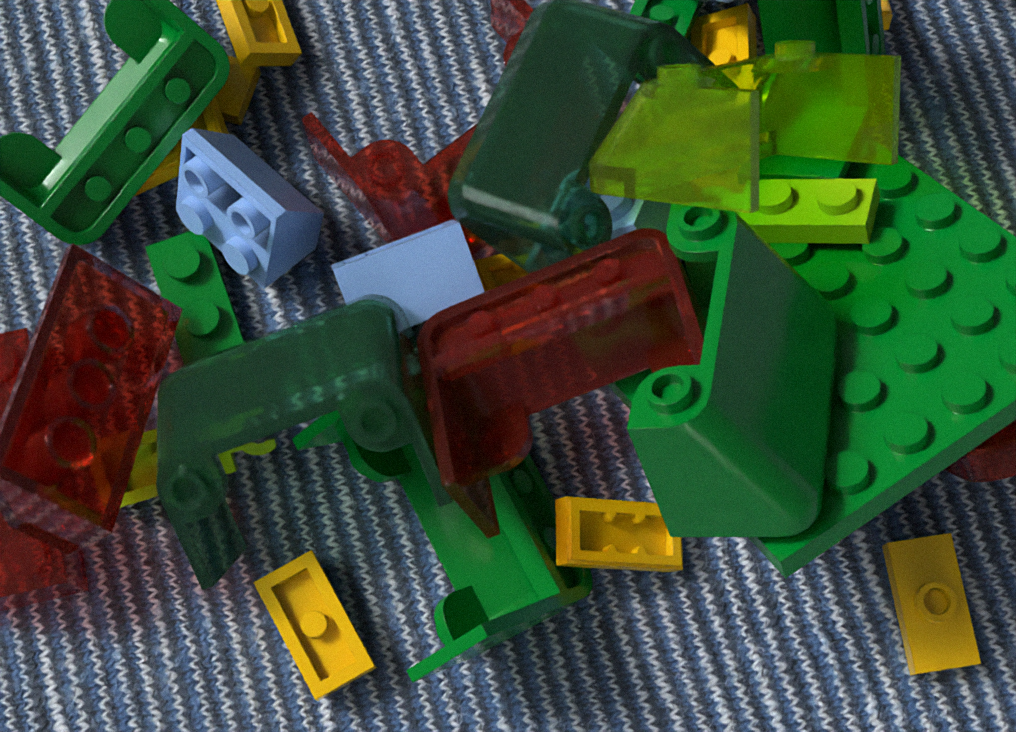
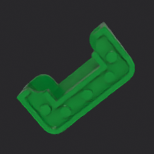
M707 200L671 203L666 227L667 240L670 249L676 257L685 261L700 307L698 327L703 340L700 365L672 366L662 368L648 375L638 385L633 396L627 431L671 537H784L796 535L809 528L818 518L823 501L838 331L833 308L814 287L729 205L719 201Z

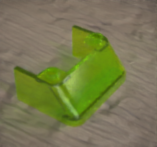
M787 40L775 42V53L705 68H701V65L698 64L658 66L657 78L642 82L589 161L590 191L608 196L753 213L759 211L760 159L773 155H788L883 165L897 164L901 56L815 52V41Z

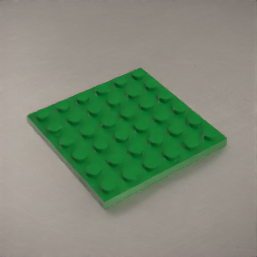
M867 132L864 134L844 179L877 178L880 200L869 244L768 243L832 306L838 331L823 501L819 516L809 528L796 535L748 537L785 579L1016 420V236ZM682 260L672 284L621 298L603 293L558 322L565 340L630 410L638 385L648 375L662 368L672 366L700 365L703 340L698 327L700 307L684 260Z

